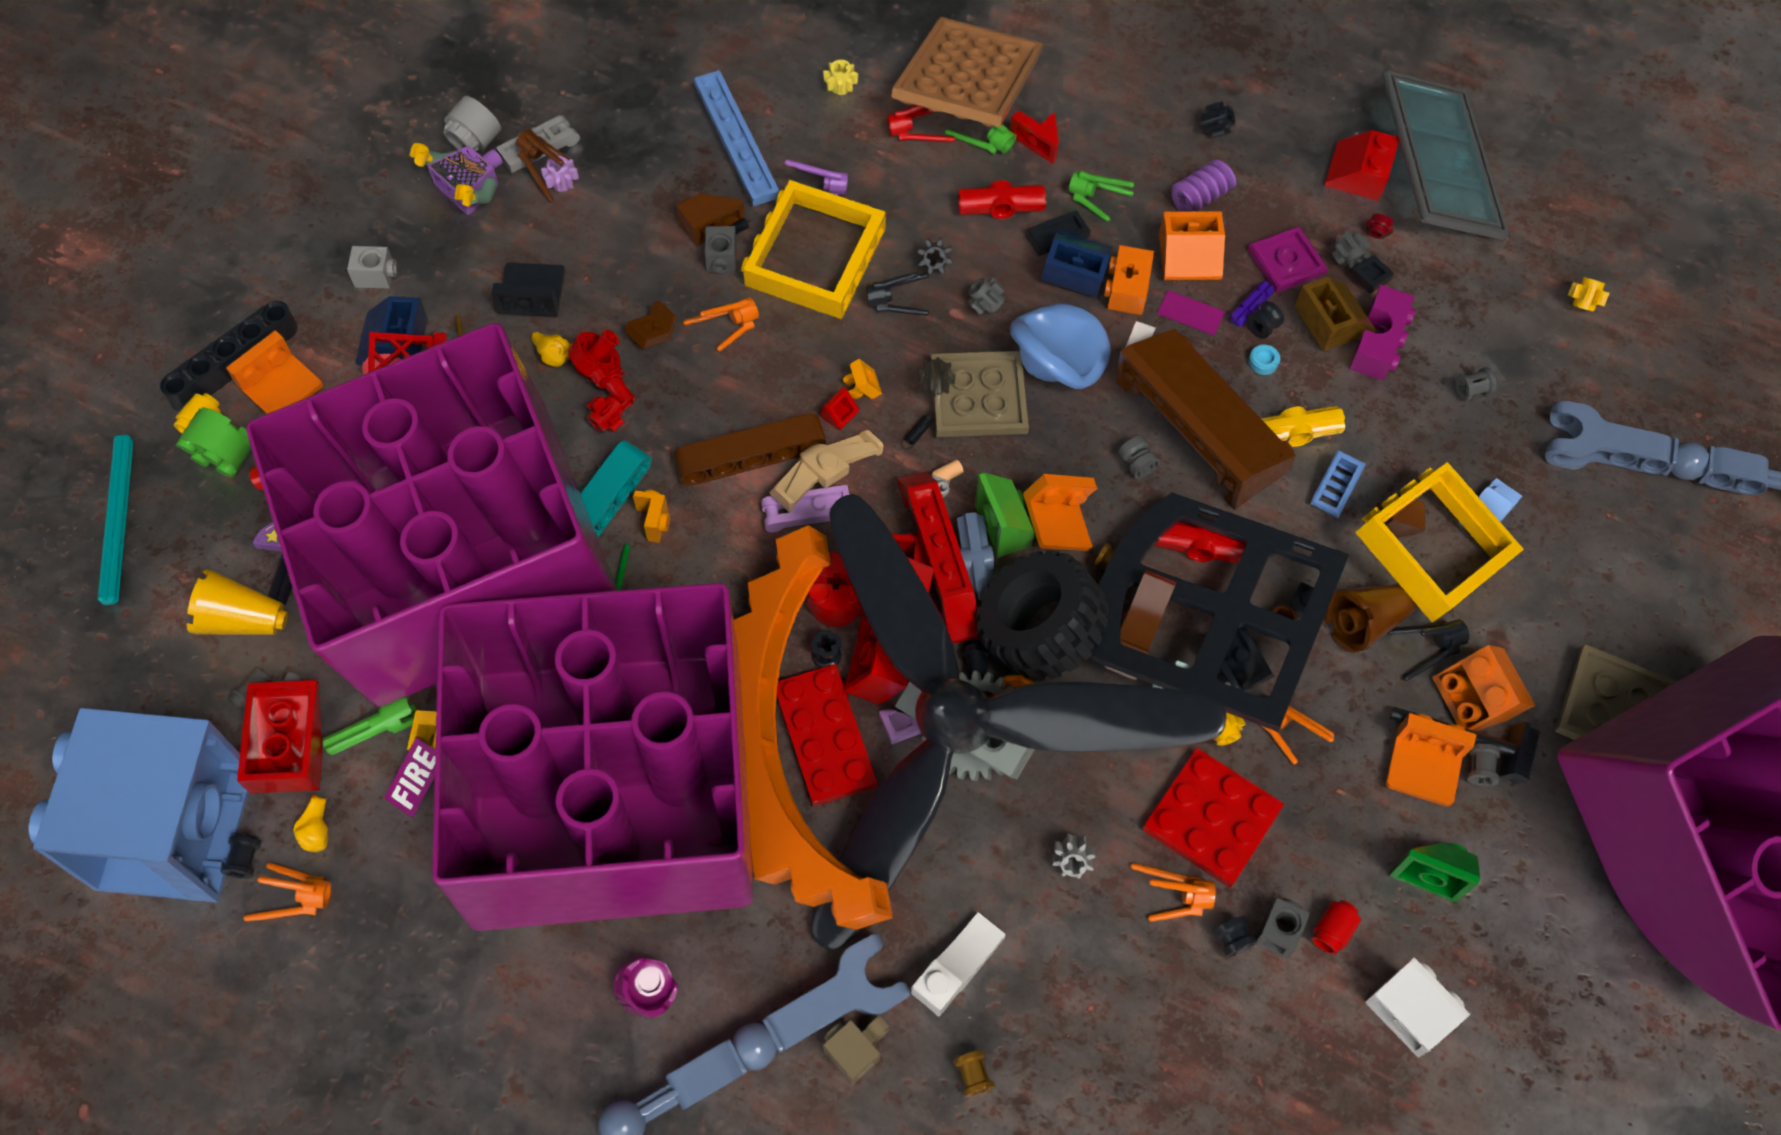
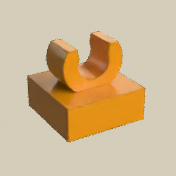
M861 359L849 364L852 373L846 375L843 381L849 386L855 384V387L848 391L853 399H858L865 394L873 400L882 395L873 368Z

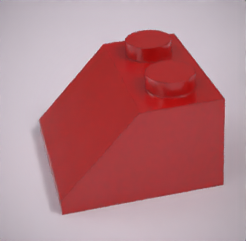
M1370 130L1338 141L1324 186L1379 201L1390 175L1399 137Z

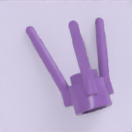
M785 160V165L824 177L823 190L837 196H845L848 173L828 171L807 164Z

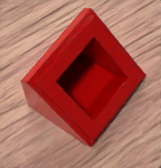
M842 387L822 407L820 417L837 430H841L860 409L846 387Z

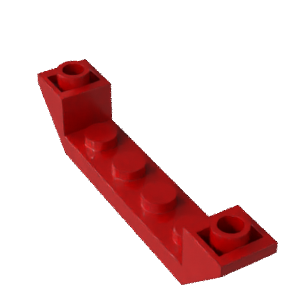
M928 472L897 478L904 506H910L928 564L934 568L932 577L941 601L940 615L944 620L952 643L955 644L980 638L976 629V622L978 621L976 620L977 607L974 590L938 482Z

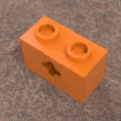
M1119 245L1117 257L1111 256L1108 270L1109 274H1113V280L1107 279L1104 297H1109V310L1137 315L1143 314L1154 251Z

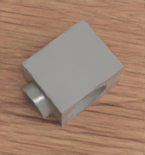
M352 246L347 271L355 288L390 289L392 277L397 275V262L395 259H392L388 247Z

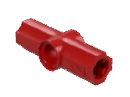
M999 180L991 183L988 188L958 189V211L960 215L990 213L996 219L1009 218L1015 212L1045 211V186H1012L1008 181Z
M1178 522L1154 545L1185 552L1190 559L1197 562H1210L1218 559L1237 564L1246 547L1243 542L1182 522Z

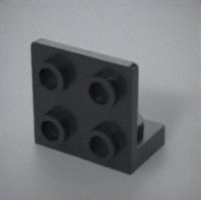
M507 263L503 283H493L492 295L498 314L558 317L565 275L564 266Z

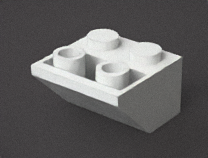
M1415 957L1391 976L1365 1001L1418 1058L1429 1052L1470 1015L1464 1008V1003L1459 996L1452 991L1446 990L1436 980L1434 971L1428 965L1422 962L1419 963Z

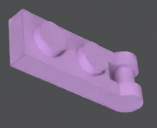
M848 485L809 490L793 507L791 513L779 514L778 511L784 507L773 496L763 498L761 506L762 511L766 513V518L764 519L766 531L778 532L787 527L830 521V508L839 498L849 495Z

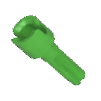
M410 696L382 706L378 709L379 712L322 739L324 749L328 754L334 755L386 730L396 734L412 726L417 708L415 704L408 703Z

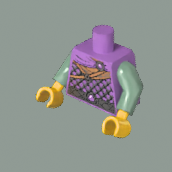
M414 143L412 145L409 155L415 157L416 165L422 167L427 164L434 185L467 215L472 213L480 204H489L492 201L499 185L494 169L503 163L500 155L494 149L480 156L469 146H465L457 151L439 153L429 151V148L421 143Z

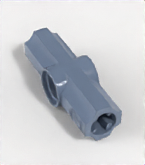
M976 512L965 513L963 516L958 517L956 522L960 551L974 590L976 607H981L979 599L982 592L988 590L987 584L994 574L993 550L991 546H988L984 515H979Z

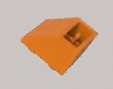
M1222 211L1164 212L1158 233L1164 280H1222L1225 245Z
M1487 645L1432 677L1457 725L1476 732L1506 722L1536 706L1505 649L1501 647Z

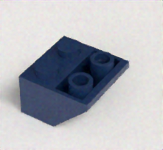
M1058 229L1053 239L1041 280L1097 297L1113 246Z
M389 296L367 312L356 358L357 365H363V362L368 358L369 332L425 335L428 318L420 298ZM389 342L375 343V351L378 354H392L397 350ZM412 344L405 351L410 355L421 352L422 344ZM402 354L398 356L401 360L405 358Z

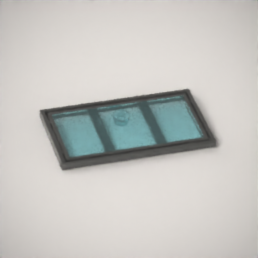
M1389 70L1385 71L1382 77L1421 221L1427 224L1503 240L1509 235V231L1467 90Z

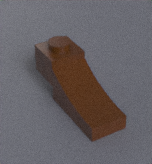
M1148 570L1144 572L1121 628L1120 642L1124 646L1146 654L1148 653L1177 582ZM1105 666V668L1114 671L1118 674H1121L1123 676H1126L1130 679H1133L1135 681L1137 679L1136 677L1130 676L1128 674Z

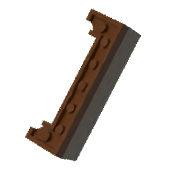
M1175 328L1130 344L1120 351L1116 383L1125 392L1133 388V392L1136 395L1142 392L1218 474L1216 482L1219 485L1224 483L1228 488L1229 494L1225 496L1224 500L1234 510L1291 470L1296 457L1291 445L1284 440L1282 441L1201 357L1193 348L1191 341L1186 336H1181Z

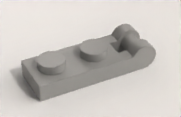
M557 116L531 129L538 137L541 136L557 150L564 146L572 147L580 139L579 134L575 129L570 128V123L564 116ZM519 136L496 147L497 153L511 173L526 166L517 156L521 151L515 146ZM543 154L540 158L536 160L530 158V161L533 163L547 155Z

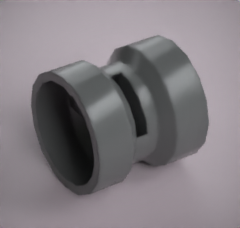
M1142 435L1127 441L1118 452L1123 461L1130 464V471L1135 479L1148 476L1161 464L1157 454L1149 450L1150 445Z

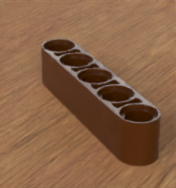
M809 413L684 445L675 450L673 458L681 483L685 486H693L800 458L801 452L816 444L827 445V440L818 415Z

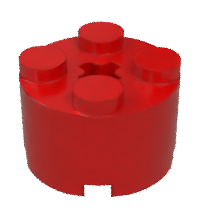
M830 552L831 565L823 568L805 598V604L808 611L821 624L830 627H843L853 623V620L858 616H862L863 609L851 584L840 553Z

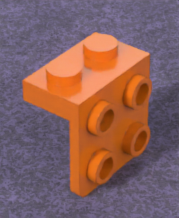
M1409 713L1397 727L1386 777V786L1391 790L1440 806H1451L1455 799L1462 759L1474 747L1477 734L1468 732L1459 725H1446L1433 721L1431 717L1424 714Z

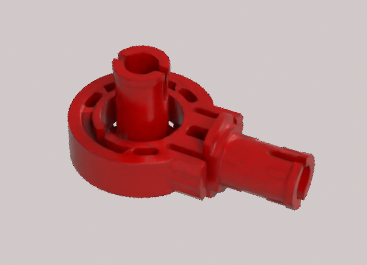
M608 329L606 331L603 330L601 335L588 331L579 333L568 348L569 357L575 365L576 371L596 384L599 389L607 390L624 409L630 407L636 401V397L622 380L625 372L620 367V357L614 348L620 342L618 336Z

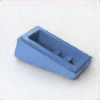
M1337 450L1310 505L1338 518L1366 463ZM1336 466L1351 473V478L1336 471ZM1331 476L1348 483L1347 486L1344 487L1330 480ZM1326 486L1342 492V496L1340 497L1326 490ZM1321 495L1338 502L1336 508L1319 500Z

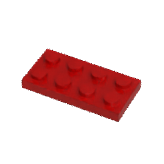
M836 664L780 680L777 685L776 698L812 807L877 787V780L847 694L844 692L845 688Z

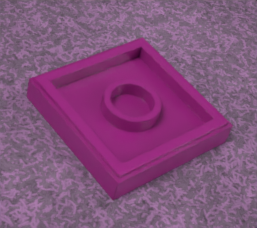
M1299 226L1249 244L1247 250L1268 283L1273 285L1275 293L1322 277L1328 271L1327 266Z

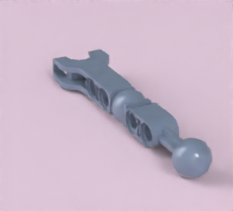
M1561 401L1551 408V424L1568 432L1572 439L1557 438L1546 447L1545 459L1552 465L1576 470L1585 467L1588 463L1597 462L1649 474L1668 476L1672 472L1674 476L1682 480L1698 478V483H1705L1713 488L1745 495L1762 494L1767 490V487L1781 490V472L1768 469L1769 461L1762 455L1725 447L1715 448V446H1709L1706 450L1696 442H1682L1679 444L1678 438L1673 439L1665 434L1605 421L1594 408L1586 404Z
M873 934L847 948L838 961L837 972L832 979L762 1019V1023L751 1022L741 1026L735 1032L731 1041L730 1039L726 1040L667 1075L665 1078L669 1084L637 1103L622 1099L611 1102L603 1109L599 1117V1134L643 1135L646 1123L680 1104L682 1110L687 1109L746 1074V1070L757 1071L766 1068L774 1060L777 1052L778 1054L843 1015L851 1011H858L865 1015L878 1016L908 998L912 992L904 982H898L893 986L881 989L874 987L866 978L865 966L867 960L878 953L883 947L880 935Z

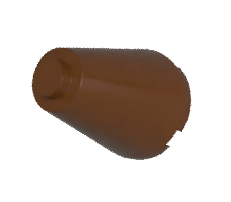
M1400 584L1339 589L1332 597L1325 615L1326 624L1331 622L1335 632L1331 633L1335 642L1344 650L1355 653L1367 650L1410 616L1416 610L1417 604Z

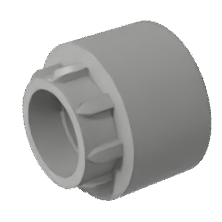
M468 96L462 97L444 118L446 123L443 131L444 136L457 150L469 146L475 151L483 152L501 132V125L496 117L484 105Z

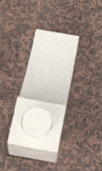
M978 912L956 939L931 963L912 986L911 994L940 1017L957 994L962 992L1004 940L1006 934Z

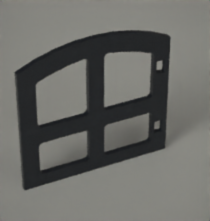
M1171 492L1150 508L1133 525L1108 562L1099 584L1108 603L1109 612L1108 616H1106L1108 622L1105 632H1101L1102 640L1099 646H1094L1091 650V661L1165 689L1201 693L1216 698L1222 703L1227 713L1279 732L1349 554ZM1199 512L1217 518L1215 523L1198 518ZM1181 521L1235 539L1246 545L1229 586L1223 593L1147 567L1141 561L1161 537ZM1294 545L1312 551L1311 557L1292 551ZM1272 554L1311 566L1320 572L1300 620L1284 617L1254 606L1250 602L1267 560ZM1146 570L1177 582L1170 600L1210 614L1214 618L1196 660L1189 669L1124 646L1120 642L1121 616L1127 589L1129 587L1138 588ZM1240 627H1245L1281 640L1290 647L1272 692L1267 698L1240 690L1217 679L1234 636Z

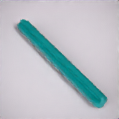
M126 434L116 435L113 440L97 597L102 605H115L119 601L134 444L133 439Z

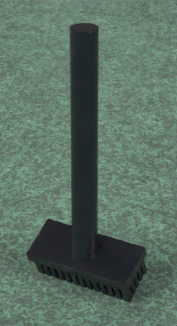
M1394 706L1390 719L1403 722L1409 713H1418ZM1432 718L1433 721H1436V722H1439V723H1443V724H1446V725L1450 724V723H1447V722H1444V721H1441V720H1437V719ZM1525 721L1511 726L1507 741L1465 728L1466 731L1477 734L1475 744H1491L1500 748V753H1503L1499 771L1500 779H1506L1514 784L1530 779L1532 761H1534L1533 757H1535L1534 753L1537 748L1536 742H1538V735L1540 734V731L1532 728L1530 723Z

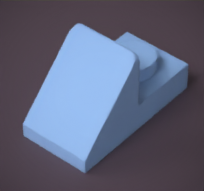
M1497 478L1479 496L1481 501L1500 522L1503 521L1522 497V495Z

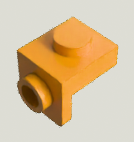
M636 490L633 495L635 508L637 511L647 512L644 523L647 541L660 543L662 532H667L670 524V513H668L666 497L653 490H646L644 492Z

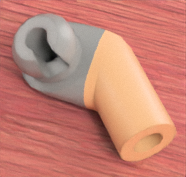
M957 459L934 470L931 474L938 482L943 498L950 491V479L964 472L961 463Z

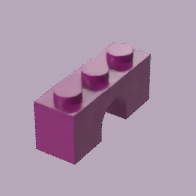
M1380 285L1367 317L1381 333L1364 330L1351 362L1350 370L1384 381L1389 370H1396L1401 354L1396 353L1397 348H1403L1408 336V331H1405L1404 327L1405 325L1410 326L1416 309L1411 308L1415 296Z

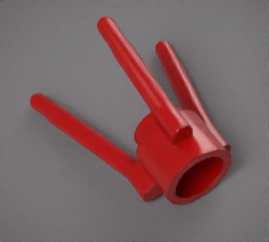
M914 105L895 111V113L887 114L891 137L898 135L899 141H956L955 137L908 133V130H913V118L933 112L926 107Z

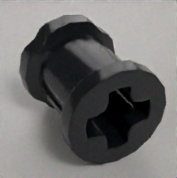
M822 630L817 632L812 639V658L818 668L833 664L837 666L840 663L841 639L838 634L833 633L831 630Z
M230 836L228 844L231 846L226 864L221 866L220 873L234 878L250 879L254 873L251 867L255 851L260 849L261 842L246 836Z

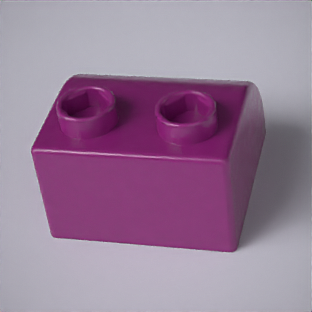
M1760 635L1565 745L1558 751L1557 759L1607 877L1622 905L1646 938L1677 970L1720 1003L1759 1024L1775 1030H1781V636Z

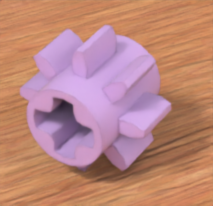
M558 156L564 161L562 166L552 159H548L547 168H542L541 172L548 189L553 187L556 191L563 192L570 188L572 189L573 180H578L579 176L572 159L567 160L562 156Z

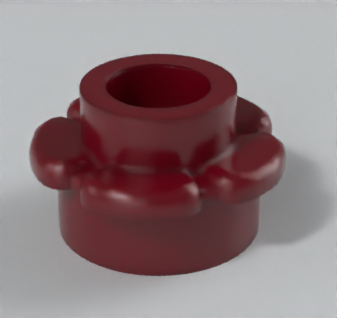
M1376 213L1371 216L1370 220L1366 221V228L1370 236L1383 239L1393 233L1392 226L1394 221L1387 215Z

